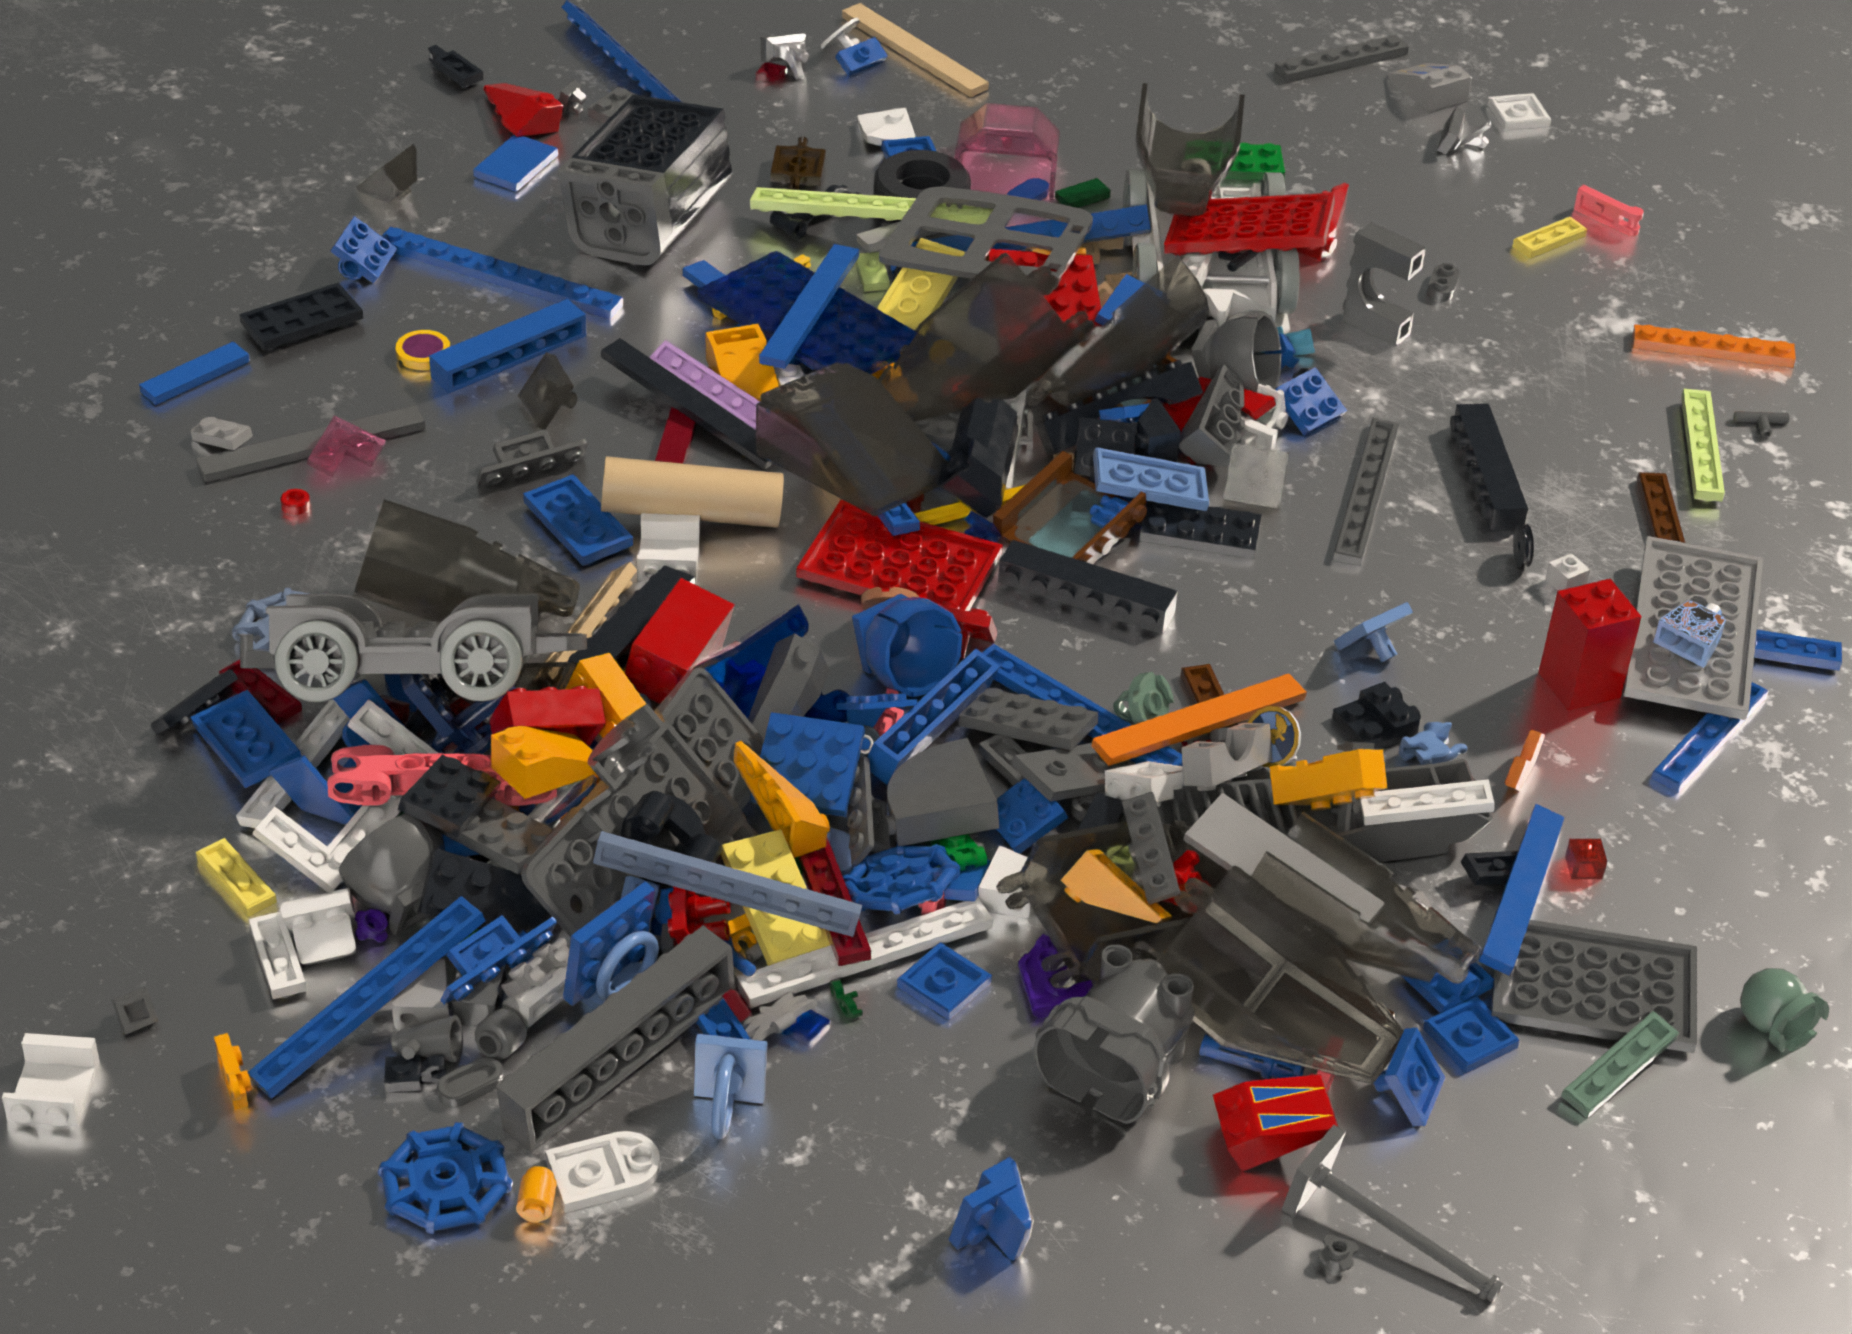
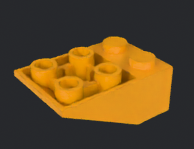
M759 324L705 332L706 361L709 367L712 368V371L758 401L765 402L781 398V391L774 367L759 363V355L767 344Z

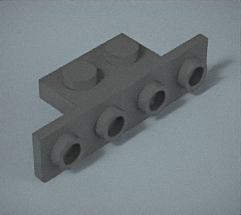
M545 429L493 445L492 450L498 463L479 470L476 480L477 485H495L508 477L514 476L519 478L536 469L547 470L554 467L557 463L564 461L569 463L575 462L584 456L588 445L586 439H581L554 447L548 431Z
M862 756L858 761L848 805L849 818L847 825L850 833L851 865L856 867L870 851L878 853L890 848L889 835L885 823V816H888L887 803L871 796L869 758Z
M1153 792L1122 801L1132 843L1128 844L1129 852L1133 862H1137L1139 867L1134 869L1135 876L1140 888L1144 887L1148 904L1150 905L1179 895L1178 881Z

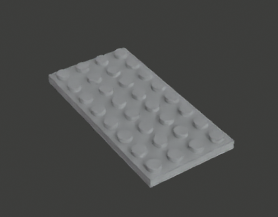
M1647 536L1636 610L1642 618L1626 676L1624 696L1746 720L1750 704L1764 558ZM1686 601H1694L1704 607L1709 603L1716 604L1721 609L1722 616L1726 619L1720 642L1704 668L1653 643L1659 620Z

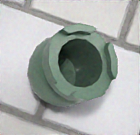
M1765 968L1752 974L1744 984L1740 996L1741 1010L1751 1026L1769 1034L1771 1044L1782 1053L1786 1048L1794 1052L1809 1043L1818 1034L1813 1028L1817 1025L1820 1018L1822 1017L1824 1020H1827L1830 1008L1828 1003L1820 995L1813 992L1808 993L1799 977L1785 969Z

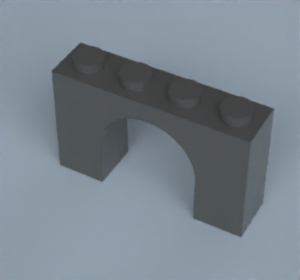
M1371 222L1363 229L1358 230L1353 239L1355 247L1350 259V277L1346 283L1348 290L1343 303V321L1397 346L1410 335L1414 313L1391 303L1379 293L1373 280V268L1383 269L1408 281L1422 270L1426 247Z

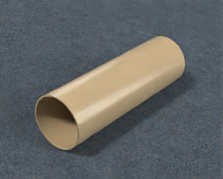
M606 456L601 512L641 515V513L700 515V521L778 528L783 498V473Z

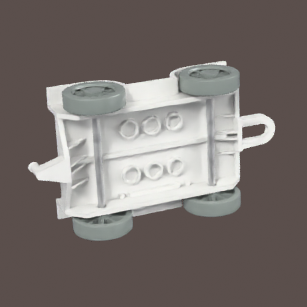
M1199 160L1188 161L1182 165L1180 174L1181 186H1152V181L1146 180V174L1143 169H1128L1124 181L1123 208L1147 205L1151 233L1125 237L1127 246H1132L1133 250L1132 277L1167 295L1186 254L1176 256L1172 253L1165 254L1164 242L1178 200L1285 195V181L1282 173L1266 172L1263 175L1260 190L1259 183H1254L1251 188H1221L1220 183L1216 180L1213 166ZM1191 173L1205 175L1206 182L1192 181ZM1296 248L1289 251L1267 249L1259 252L1258 255L1235 272L1228 270L1227 264L1230 261L1219 259V251H1217V256L1195 301L1186 304L1173 301L1165 315L1174 317L1213 316L1217 320L1218 327L1226 322L1227 318L1234 314L1250 310L1264 311L1272 316L1276 327L1282 326L1284 334L1291 333L1288 314L1295 312L1299 294L1300 267L1298 251ZM1163 318L1150 337H1161Z

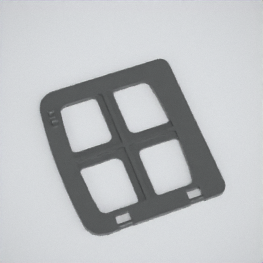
M931 187L923 190L918 195L880 250L879 261L886 265L1041 291H1051L1058 286L1063 273L1068 269L1084 242L1086 234L1091 230L1093 216L1088 211L1080 208L1035 199L960 188ZM943 203H946L947 207L957 204L958 209H961L963 205L993 209L983 224H971L930 217L936 207ZM1014 213L1052 219L1068 224L1060 237H1050L1005 228ZM921 230L966 236L974 239L963 256H953L911 246ZM996 243H1009L1051 250L1044 265L1040 267L985 261L990 249Z

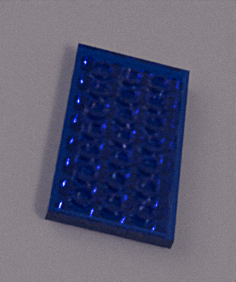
M776 250L697 289L698 299L743 326L759 324L766 340L769 341L815 272ZM839 287L794 357L846 388L924 347L925 336Z

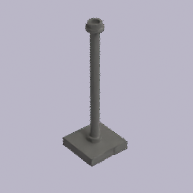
M1333 1125L1297 1168L1282 1211L1294 1218L1317 1188L1321 1189L1324 1186L1481 1290V1299L1484 1301L1488 1299L1493 1302L1504 1285L1499 1281L1498 1276L1494 1274L1491 1279L1484 1276L1332 1175L1331 1169L1346 1133L1336 1125Z

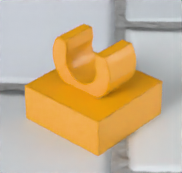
M746 913L728 921L730 928L729 936L732 938L733 947L737 953L740 954L742 951L741 946L738 944L739 940L745 941L749 948L757 943L755 935L751 932L752 927Z

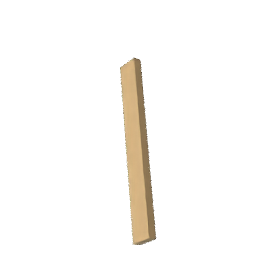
M858 3L842 10L843 19L849 22L857 17L860 21L856 27L872 37H876L883 44L970 98L988 90V81L863 4Z

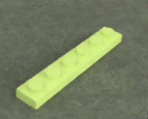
M1683 389L1681 400L1694 499L1722 502L1725 491L1711 391Z

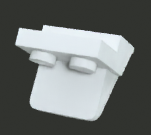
M349 888L284 902L280 906L282 918L289 934L293 933L300 964L305 966L328 962L353 955L356 952L357 948L352 919L356 916L353 897Z

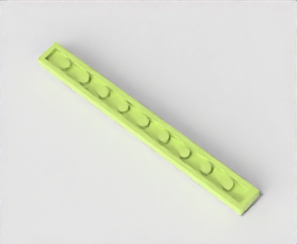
M757 187L750 199L751 209L763 212L785 211L788 214L799 212L811 215L827 214L836 217L855 216L862 219L883 218L887 221L902 220L916 198ZM943 203L936 207L930 217L971 224H983L993 209L963 205L961 209H958L957 204L947 207L946 203Z

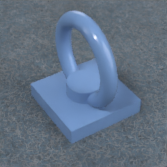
M637 931L620 940L608 953L599 969L595 993L590 998L581 999V1001L595 1010L605 1002L609 995L621 990L631 982L635 975L644 972L657 961L659 953L658 942L654 935L647 931ZM644 945L645 955L642 963L638 961L636 963H629L610 981L614 969L624 955L632 948Z
M697 1034L695 1042L694 1096L713 1098L711 1128L712 1134L716 1139H723L728 1133L734 1101L763 1104L766 1086L767 1041Z

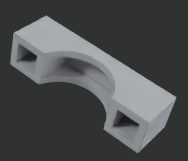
M1241 723L1227 729L1225 742L1197 741L1182 747L1184 785L1197 786L1198 791H1210L1216 789L1217 784L1230 783L1231 778L1246 776L1247 771L1260 770L1261 765L1272 761L1270 724Z

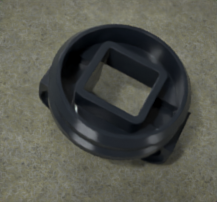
M650 791L642 795L639 802L625 816L621 828V837L652 845L648 842V839L657 836L664 826L679 840L674 852L713 863L717 861L723 850L721 844L715 838L706 834L700 817L689 804L680 798L665 795L659 791ZM640 877V878L643 879V880H646V881H649V882H652V883H655V884H659L660 886H671V885H667V884H664V883H660V882H657V881H653V880H650V879H646V878Z

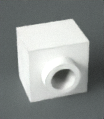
M1571 553L1549 562L1545 580L1557 591L1585 585L1588 582L1590 569Z

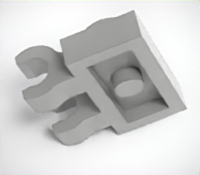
M559 938L552 945L547 943L533 952L534 959L529 963L523 962L508 972L510 978L500 985L506 995L512 996L525 992L534 985L542 986L552 978V974L549 973L557 966L566 967L569 956V948L565 944L567 943L566 939Z

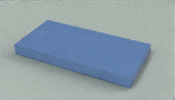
M1095 448L1093 463L1096 491L1135 498L1142 491L1146 494L1147 501L1207 511L1209 496L1204 467Z

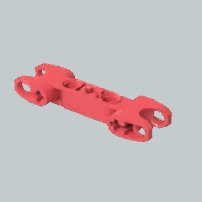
M383 745L346 747L333 752L331 762L332 772L335 774L328 778L327 783L328 797L337 802L356 805H382L390 799V795H405L441 755L455 758L460 763L477 771L486 772L491 777L501 781L498 792L494 797L505 805L524 806L545 803L557 797L556 788L524 799L491 768V755L441 753L394 755V752L389 747ZM349 757L356 762V767H342L338 761L341 758ZM338 783H352L353 789L350 792L341 793L334 786Z

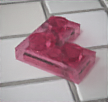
M334 415L309 456L307 465L331 477L335 475L345 456L351 457L372 468L385 447L386 441Z

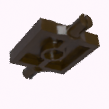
M802 136L798 138L797 145H776L770 182L789 183L788 189L793 190L794 187L795 190H799L800 184L821 186L826 149L808 147V139L804 137L802 142Z

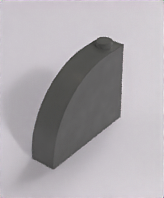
M968 738L939 744L916 754L895 771L888 783L887 800L889 816H885V823L888 835H894L898 847L999 828L997 799Z

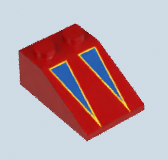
M1321 1074L1245 1081L1212 1095L1227 1150L1242 1172L1318 1142L1333 1125L1338 1127Z

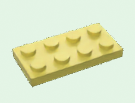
M920 238L915 246L916 248L953 256H963L966 253L965 251ZM902 267L873 313V323L923 335L958 279V276Z
M781 829L722 845L723 850L720 855L725 866L807 889ZM743 906L768 966L830 946L826 931L823 928Z

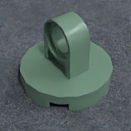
M1154 672L1140 673L1134 677L1129 690L1122 692L1113 704L1116 715L1125 721H1133L1137 724L1168 714L1169 703H1174V698L1165 677L1153 674ZM1123 701H1128L1129 710L1124 706Z

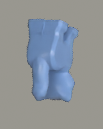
M1428 722L1423 727L1424 731L1417 733L1411 738L1407 736L1402 738L1399 745V755L1404 761L1417 757V760L1420 762L1419 765L1452 761L1458 755L1466 753L1468 748L1462 743L1455 744L1450 749L1446 745L1449 743L1448 736L1452 726L1451 722Z

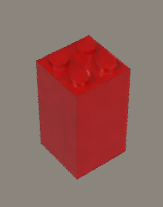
M680 578L632 643L624 674L635 686L637 692L645 694L649 699L661 704L687 672L695 668L706 670L723 646L735 604Z
M1611 578L1559 590L1556 594L1538 673L1568 711L1619 699L1622 695L1642 616Z

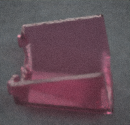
M987 103L961 122L955 148V159L962 163L964 151L1048 158L1052 162L1049 200L1054 201L1060 130L1037 107Z

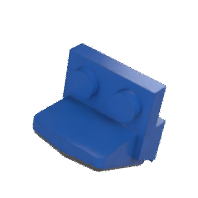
M1009 1157L983 1171L976 1191L963 1198L949 1237V1241L957 1250L968 1244H978L988 1234L1010 1260L1014 1261L1021 1256L1030 1239L1034 1219L1017 1161Z

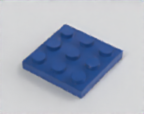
M771 712L760 757L812 801L819 813L846 817L865 728L862 725ZM751 793V796H750L751 802L758 804L757 801L755 800L754 796H753L752 793Z
M646 881L571 935L563 999L571 1006L581 999L590 998L595 993L599 969L608 953L620 940L637 931L649 932L655 889ZM638 945L624 955L614 969L610 981L629 963H636L645 954L644 945Z

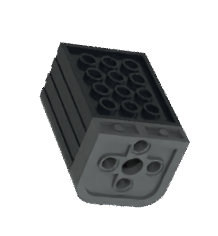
M632 95L558 170L568 232L573 243L581 251L594 257L627 262L632 265H650L656 262L731 178L732 166L729 159L730 150L727 144L728 135L724 121V109Z

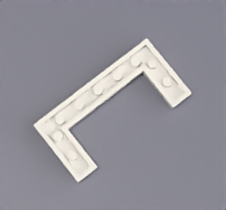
M369 699L347 725L371 745L389 747L394 752V755L438 753ZM390 795V799L382 805H362L328 847L276 807L268 813L252 834L325 891L332 892L343 881L338 869L347 853L366 835L398 816L401 812L398 810L399 802L404 795Z

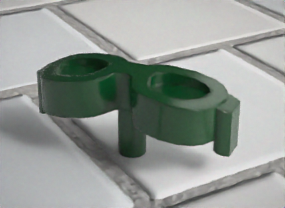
M840 978L830 981L831 996L838 1004L842 1013L851 1019L863 1016L862 1009L858 1010L853 1000L858 997L857 991L844 994Z

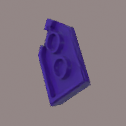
M1042 934L1036 940L1035 946L1018 961V968L1032 1015L1037 1018L1048 1017L1056 1005L1067 999L1085 997L1093 987L1083 953L1073 948L1068 950L1054 943V939L1045 934Z

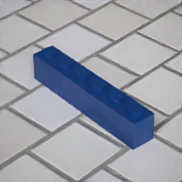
M565 299L429 355L431 378L448 394L586 337V314L569 299Z
M977 648L918 701L917 706H913L873 743L867 756L869 758L870 772L888 785L892 775L903 763L924 751L959 718V714L987 688L989 689L1000 666Z

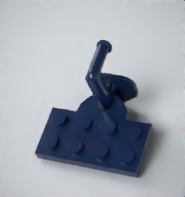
M400 674L403 691L437 730L431 744L432 749L438 753L447 754L443 749L453 742L458 747L452 754H483L491 747L492 731L490 724L478 730L475 727L494 713L505 694L490 701H475L456 716L448 704L449 699L445 694L447 692L436 677L431 680L429 674Z

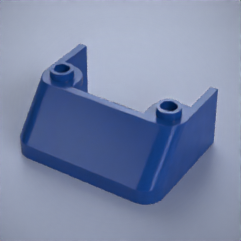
M366 679L351 684L341 695L333 699L349 717L342 731L343 740L347 747L371 745L347 726L368 699L405 727ZM304 755L275 766L269 771L272 777L304 812L346 825L362 807V805L341 803L329 798L328 782ZM349 758L343 767H356V762ZM338 783L334 787L341 793H347L353 789V784Z

